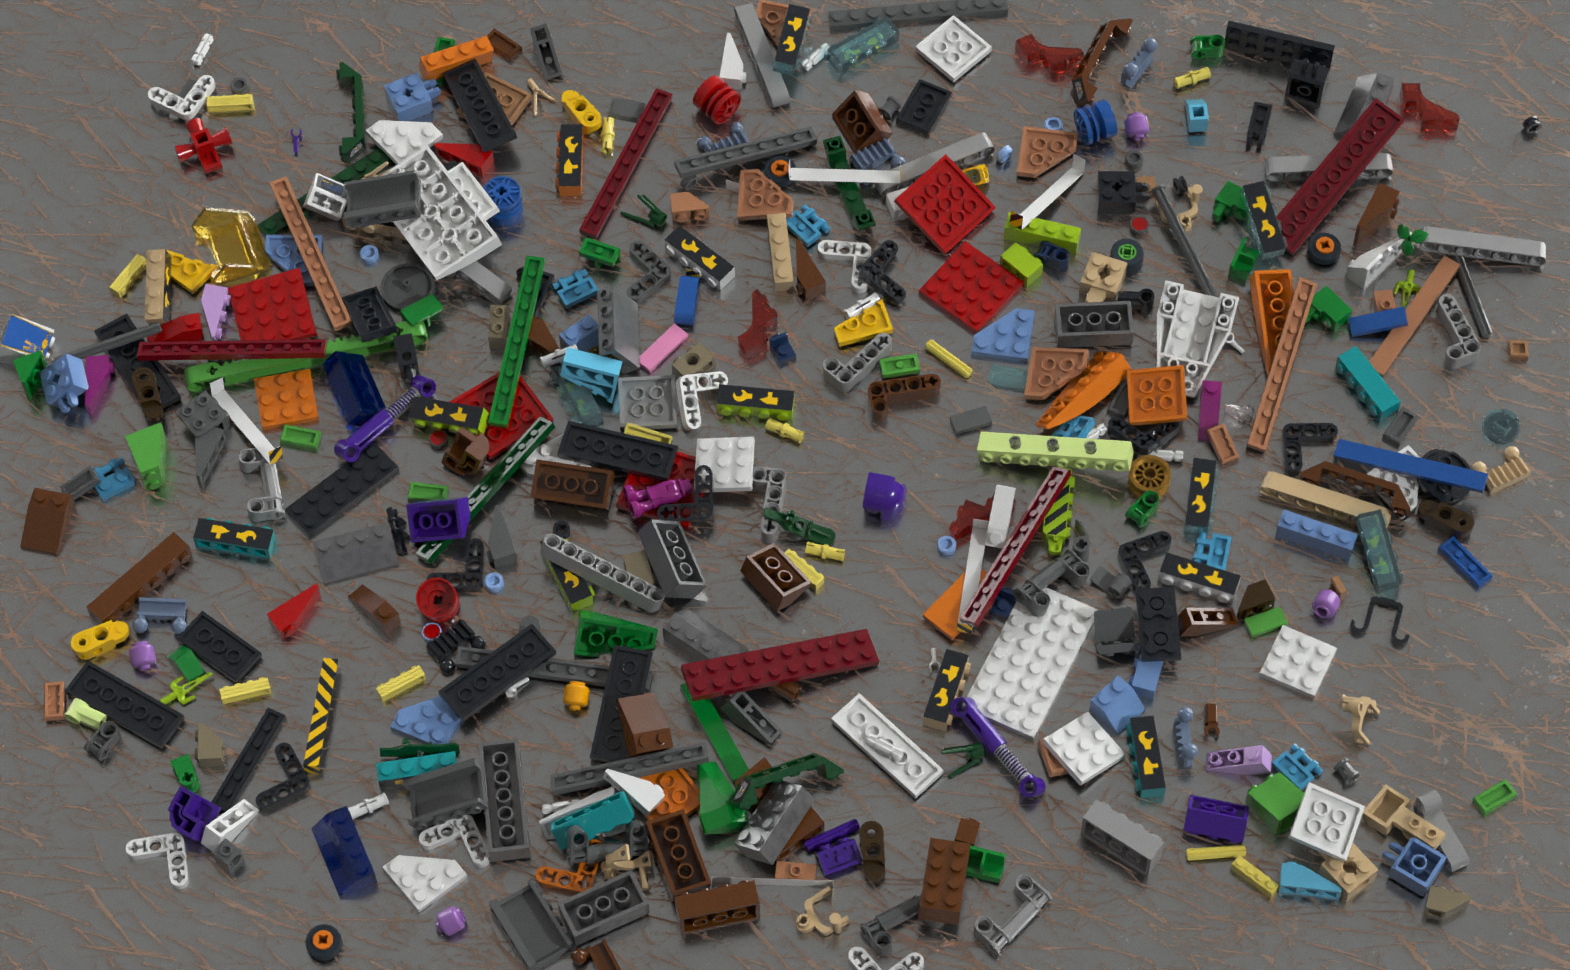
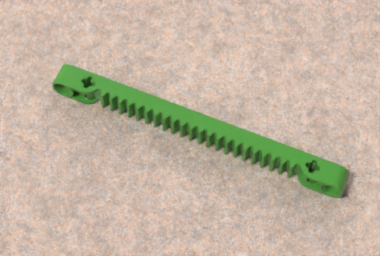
M408 321L395 323L398 332L369 342L362 343L359 336L355 338L353 334H351L350 339L344 336L343 341L338 337L335 342L329 339L325 358L246 359V361L239 359L238 363L233 359L231 364L225 361L224 366H220L215 362H209L186 368L184 370L187 390L197 392L211 389L210 383L222 377L224 386L254 380L255 378L396 350L394 336L412 333L414 346L428 340L424 321L415 326H411Z

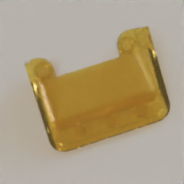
M203 208L191 227L198 239L209 240L219 270H214L211 273L210 279L212 284L223 285L270 269L271 261L266 255L265 245L256 221L250 212L234 209Z

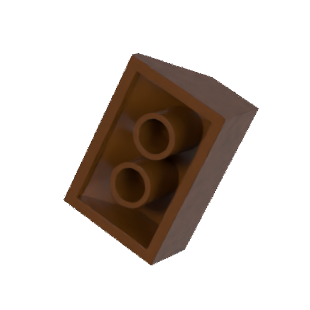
M854 90L831 114L856 154L859 150L862 152L865 147L868 149L871 144L875 145L877 141L882 142L883 138L888 140L893 134L872 98L866 92Z
M775 543L746 556L740 570L776 611L791 605L812 583Z

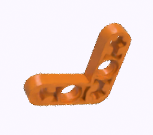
M597 839L589 840V846L602 844ZM582 862L577 873L543 866L537 869L535 873L536 881L542 887L578 894L594 886L600 862L592 863L595 868L590 872L583 869L585 862ZM544 873H548V877H546L545 880H542L541 876H543ZM585 876L587 877V886H585L584 889H581L580 885L583 884ZM561 877H568L570 879L567 885H561L558 881Z

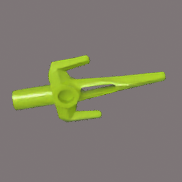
M1412 269L1408 270L1406 281L1396 282L1393 294H1397L1399 287L1403 290L1401 307L1405 306V310L1411 292L1416 291L1417 295L1421 289L1418 284L1413 283L1415 271ZM1405 293L1408 294L1406 302H1404Z
M209 672L182 686H178L177 683L184 677H178L170 682V688L173 692L159 699L160 702L166 705L177 698L181 704H186L196 697L193 695L185 699V694L213 675V673ZM195 683L194 685H192V686L189 687L188 689H186V690L184 689L185 687H187V686H189V685Z

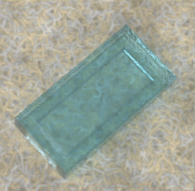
M992 363L988 383L1025 390L1028 370Z

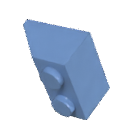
M588 314L559 334L560 346L564 349L576 344L578 350L584 352L599 348L597 322Z
M1118 675L1091 699L1089 710L1118 736L1129 725L1130 718L1139 717L1146 709L1134 689Z

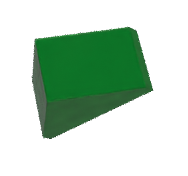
M183 645L166 656L188 683L206 674L192 650Z

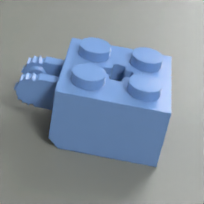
M417 72L384 85L386 99L397 121H411L431 113L433 110L431 99L441 94V90L438 87L433 88L437 84L435 79L422 82Z
M64 354L39 372L47 404L60 408L64 413L70 411L69 406H78L77 396L89 388L82 359L69 354Z
M1412 837L1405 848L1395 842H1390L1388 847L1398 854L1399 857L1388 851L1382 853V858L1393 865L1390 869L1389 877L1424 897L1444 867L1447 856Z

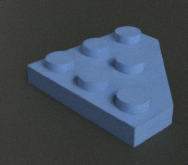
M266 235V255L285 272L300 268L304 285L314 286L292 235ZM313 235L322 254V235Z
M1016 308L975 334L971 355L1028 362L1035 311Z
M438 696L400 709L390 725V729L424 744H429V742H432V744H447L456 730L460 719L445 701Z

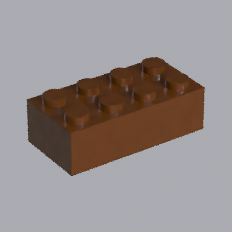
M536 459L530 497L536 500L609 510L615 472Z
M684 809L646 821L645 827L648 831V839L671 901H675V897L681 893L688 892L691 894L704 888L710 889L711 880Z
M930 838L918 919L954 925L959 924L970 843Z
M743 880L734 885L723 884L715 889L704 888L691 894L685 892L675 897L676 915L681 934L760 918V902L755 880Z

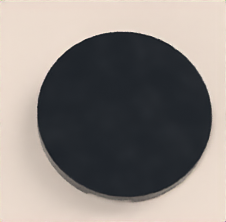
M1434 449L1422 457L1436 462L1471 469L1465 459L1453 451ZM1416 478L1422 491L1438 502H1458L1470 491Z

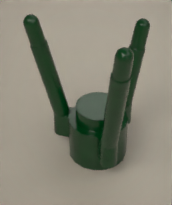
M638 194L637 197L651 209L648 214L650 220L623 211L620 212L621 215L648 224L652 228L655 225L658 227L662 226L667 219V215L644 194L642 196Z
M980 742L944 748L941 751V754L965 751L967 759L972 760L950 773L948 778L959 774L974 764L980 763V758L984 757V750Z

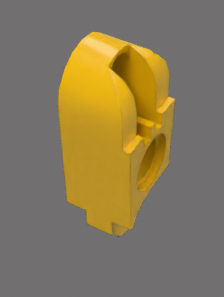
M573 90L563 92L561 104L575 124H583L584 134H590L602 127L600 113L583 95L580 96L577 91Z
M110 620L78 632L71 639L72 650L83 660L102 655L116 648V644L126 640L130 633L129 627L125 622H112Z

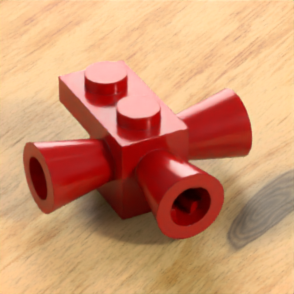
M195 118L188 121L185 128L190 133L192 143L174 146L180 163L197 154L205 174L223 168L215 147L233 144L227 127L211 136L208 129H204L202 119Z

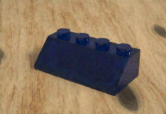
M335 351L322 364L348 425L362 426L381 409L385 410L386 406L363 355Z
M347 806L327 813L311 830L339 898L376 884L375 872Z

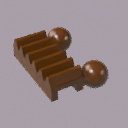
M605 938L599 944L592 947L589 945L586 949L576 948L571 953V959L575 964H583L587 957L590 956L596 970H621Z

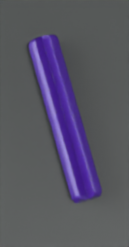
M857 819L850 820L804 841V847L807 852H811L822 845L831 843L859 830L860 825Z

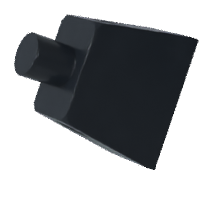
M412 333L393 337L400 374L405 375L407 382H410L416 376V372H419Z

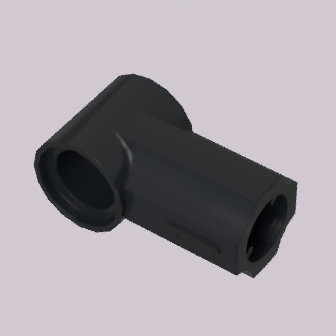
M1147 288L1139 292L1118 291V301H1131V308L1139 309L1142 312H1150L1154 308L1155 295L1151 289Z

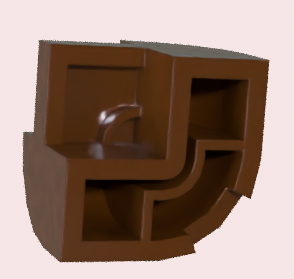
M461 427L456 433L454 442L445 451L441 463L461 476L465 474L474 476L486 460L489 442L482 433L476 437L470 431Z

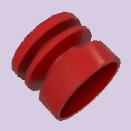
M717 75L705 80L693 97V105L701 112L706 113V116L716 124H722L731 118L741 102V95L732 87H728V84Z
M430 578L424 581L417 590V606L423 616L429 621L444 623L451 620L457 614L460 606L459 596L449 581L442 578ZM439 598L442 602V605L439 606L438 604H436L435 600Z

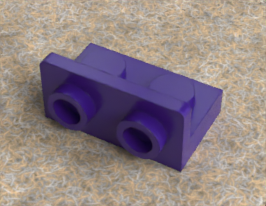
M847 836L837 840L838 844L830 846V843L818 847L819 851L814 853L819 859L824 876L863 862L855 839H849Z

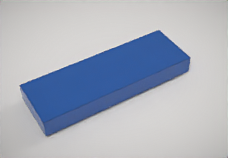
M1405 306L1349 318L1352 337L1408 326Z
M1454 536L1438 547V550L1477 589L1492 579L1493 575Z

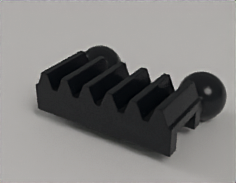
M459 619L457 624H452V627L450 629L447 628L445 633L441 632L438 638L435 637L433 639V642H428L426 650L436 658L442 673L451 674L455 670V663L451 659L446 658L458 650V646H463L471 641V648L484 649L486 641L483 637L476 636L475 632L463 619Z

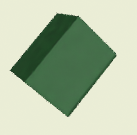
M40 351L13 360L28 401H32L42 383L39 372L47 367L43 354Z

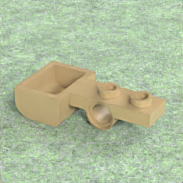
M1387 784L1364 809L1362 814L1363 820L1385 836L1395 826L1402 831V834L1408 840L1411 837L1416 838L1435 850L1446 838L1445 832L1409 810L1411 807V800Z

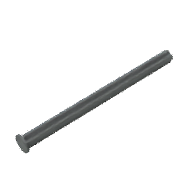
M1158 185L1154 187L1151 193L1155 195L1204 294L1218 297L1164 190L1165 186Z

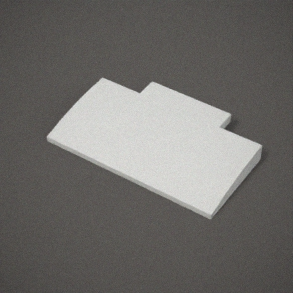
M427 145L381 175L385 176L406 171L417 172L421 181V217L393 221V223L436 280L470 265L502 245L496 233L486 222V220L500 211L463 162L447 171Z

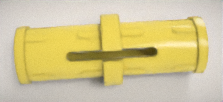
M1208 67L1196 71L1191 70L1185 75L1173 78V83L1176 89L1190 84L1195 85L1198 81L1211 78V72Z
M605 117L602 121L603 129L600 133L602 139L601 152L607 154L608 149V154L613 151L612 143L615 138L613 132L614 119L608 117L607 122V117Z
M769 418L765 425L766 430L775 432L782 438L786 437L798 443H801L805 432L791 427L788 423L783 424L772 418Z
M807 542L805 554L843 562L845 549L833 548L828 544L819 545Z

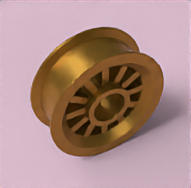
M1140 456L1131 464L1128 475L1129 487L1139 497L1149 490L1155 491L1161 497L1169 488L1171 469L1168 463L1158 456Z

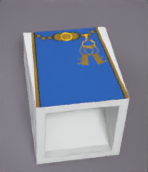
M11 314L0 336V363L14 365L13 360L37 351L42 352L45 363H47L50 353H47L48 348H52L55 337H52L54 329Z

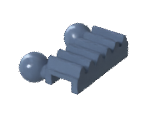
M1154 38L1145 39L1141 46V51L1138 50L1137 56L1134 55L1133 60H1130V63L1124 66L1121 74V83L1128 89H1131L1153 61L1151 55L1157 48V41Z
M733 122L729 127L732 137L727 136L725 140L720 139L718 143L713 142L711 146L709 137L700 136L697 139V147L706 153L750 141L743 132V125L740 122Z
M883 138L882 142L877 141L875 145L871 144L868 149L865 147L862 152L859 150L856 155L852 154L849 158V163L853 164L857 170H871L891 160L892 168L900 166V163L901 165L905 164V159L897 155L890 142ZM860 182L864 186L872 184L871 182Z
M139 597V611H137V618L132 623L135 632L143 633L147 630L148 623L145 619L149 621L155 619L158 622L160 619L165 622L171 620V629L178 635L186 629L187 625L184 621L187 606L186 599Z
M1182 707L1177 713L1178 718L1174 719L1173 729H1175L1174 736L1176 737L1177 764L1182 767H1192V760L1198 754L1196 745L1191 743L1189 722L1193 718V712L1188 707Z

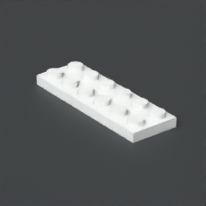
M860 693L831 718V722L915 799L944 773V770ZM873 734L878 737V740L882 739L892 744L895 749L903 750L902 758L896 761L891 755L887 756L876 750V747L868 746L866 744L868 736Z

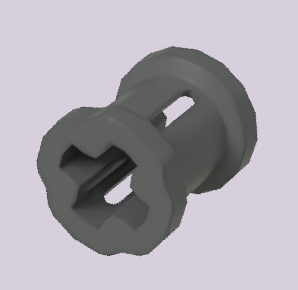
M889 96L886 99L885 105L878 109L883 118L888 121L892 119V114L901 108V103L892 96Z
M1348 758L1341 760L1334 767V770L1338 771L1343 777V782L1346 785L1352 783L1360 776L1359 772L1355 771L1349 764L1350 760Z

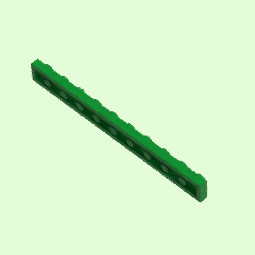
M526 255L488 421L489 426L508 428L546 262L543 257Z

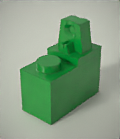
M1227 181L1215 198L1213 206L1215 211L1213 212L1212 220L1219 222L1224 215L1228 217L1233 215L1238 220L1248 223L1252 213L1244 189Z
M1325 286L1313 296L1305 323L1313 318L1318 322L1322 320L1327 328L1335 332L1349 321L1352 309L1328 286Z

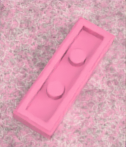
M674 323L639 356L640 366L649 373L653 372L688 338V333Z

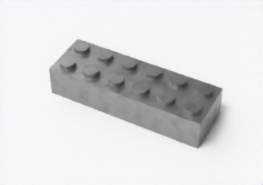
M518 739L478 743L480 762L484 765L488 808L485 809L490 862L530 858Z

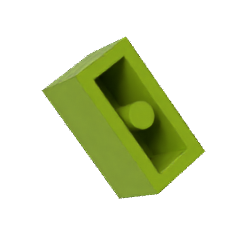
M1017 242L1000 256V265L1024 281L1023 285L1026 288L1042 275L1043 264L1041 260L1033 257L1024 246H1020Z

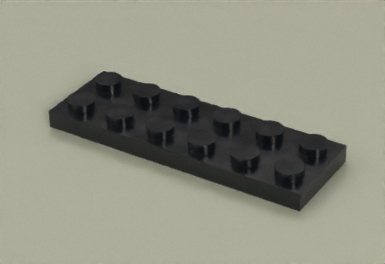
M1228 21L1225 35V47L1231 50H1239L1248 54H1256L1293 63L1294 59L1304 60L1306 58L1309 59V63L1320 62L1319 65L1331 68L1335 45L1234 21Z
M476 59L442 73L484 153L517 139L516 132Z
M125 314L94 330V333L99 342L136 330L137 328L128 314ZM143 338L106 351L138 402L139 400L132 382V374L140 367H147L153 371L163 409L181 400L179 392L158 361H138L139 343L145 342ZM142 375L140 379L145 380L147 376Z
M568 421L557 454L558 457L668 481L679 448L673 444Z
M374 442L360 452L359 458L356 461L347 462L285 508V513L310 538L398 472L399 467Z
M530 624L439 690L438 694L458 718L464 722L555 656L556 650L537 628Z
M614 645L590 759L610 763L631 758L628 755L616 699L645 694L653 652Z
M88 660L64 690L70 697L81 699L90 708L106 714L110 720L161 749L185 719L183 714Z

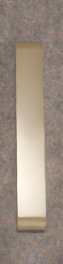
M1273 471L1265 473L1259 491L1266 496L1357 525L1356 518L1377 514L1382 532H1386L1392 516V512L1385 507Z

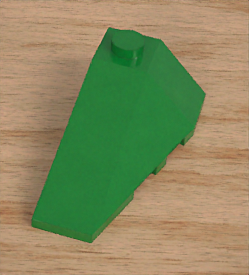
M580 610L573 653L597 657L601 654H612L614 645L640 650L653 649L658 629L597 612Z
M716 762L697 765L698 785L700 786V794L698 795L700 810L698 811V817L704 834L738 833L747 824L749 819L745 810H740L731 805L730 801L735 794L733 787Z

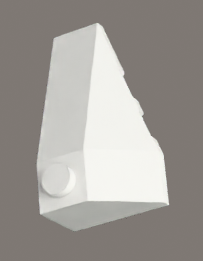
M1397 237L1360 255L1356 260H1351L1347 265L1346 277L1364 290L1402 252L1401 244L1406 239Z
M610 787L596 792L539 820L545 838L555 839L551 832V822L616 794V789ZM619 824L607 833L601 832L596 836L610 837L624 832L626 824Z

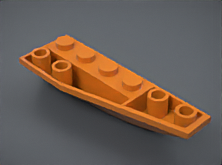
M1097 351L1088 361L1087 369L1065 386L1035 424L1036 427L1050 429L1081 415L1105 398L1127 377V370H1132L1122 353Z

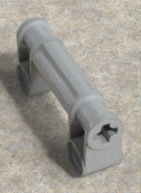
M256 448L240 451L238 456L240 470L245 473L260 471L265 497L253 498L248 501V518L252 522L283 518L285 511L282 509L281 504L283 499L276 462L270 465Z
M1028 875L1017 877L1014 887L1015 895L1024 903L1001 927L986 916H981L975 921L973 931L975 937L995 955H998L1000 949L1006 943H1010L1041 911V907L1047 901L1050 902L1052 900L1051 894ZM1026 884L1029 888L1021 889L1019 885ZM984 925L988 930L981 931L978 927Z

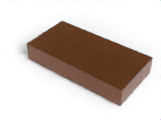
M495 28L487 35L494 51L510 62L522 51V46Z

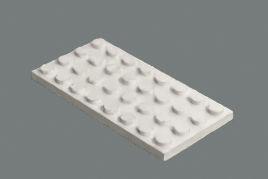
M1047 587L1043 591L1049 595L1051 601L1046 614L1042 617L1032 615L1021 603L1016 602L967 697L975 700L977 708L988 721L1033 741L1094 624V612L1098 610ZM963 703L962 710H965L966 705Z

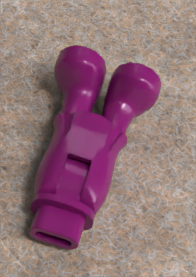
M677 479V481L668 480L654 486H647L646 489L638 491L634 490L631 485L623 486L625 501L634 519L639 518L642 513L650 509L673 503L686 497L685 494L693 492L689 479L682 481L680 479ZM646 498L648 499V501L638 502Z

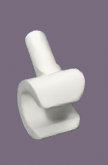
M1230 333L1229 339L1226 340L1225 344L1230 343L1242 354L1245 350L1236 343L1234 334Z
M931 648L932 660L929 664V672L932 673V666H937L939 672L941 664L937 661L936 648Z
M523 678L506 690V696H515L517 694L516 688L528 682L529 678Z

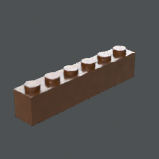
M173 532L86 606L89 615L98 624L110 620L112 622L117 621L122 614L131 610L132 606L139 601V597L145 598L150 590L158 587L164 578L172 575L178 566L190 559L192 553L189 545Z

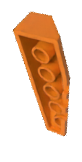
M1291 269L1254 271L1249 278L1256 329L1267 376L1294 294Z

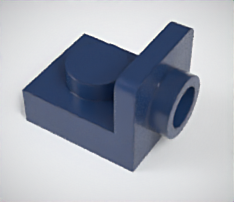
M787 332L775 334L769 339L770 350L779 366L796 359V354L788 341Z
M1001 588L990 610L991 615L1007 621L1017 602L1011 588Z

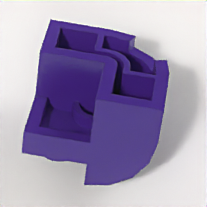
M869 472L863 499L864 510L873 514L882 513L881 520L896 518L901 514L905 505L906 485H901L894 481L895 477Z
M182 786L179 787L168 809L171 826L195 841H202L205 826L215 820L221 810L219 806Z

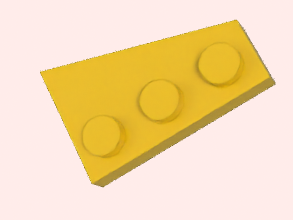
M166 250L172 257L171 279L192 294L218 270L217 265L205 264L201 260H192L184 257L182 254Z
M882 299L873 307L863 310V313L858 316L851 317L834 327V334L839 347L875 338L880 333H893V327Z

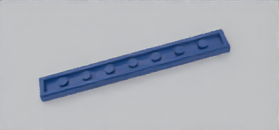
M1343 439L1338 440L1333 455L1335 459L1483 493L1488 479V473Z

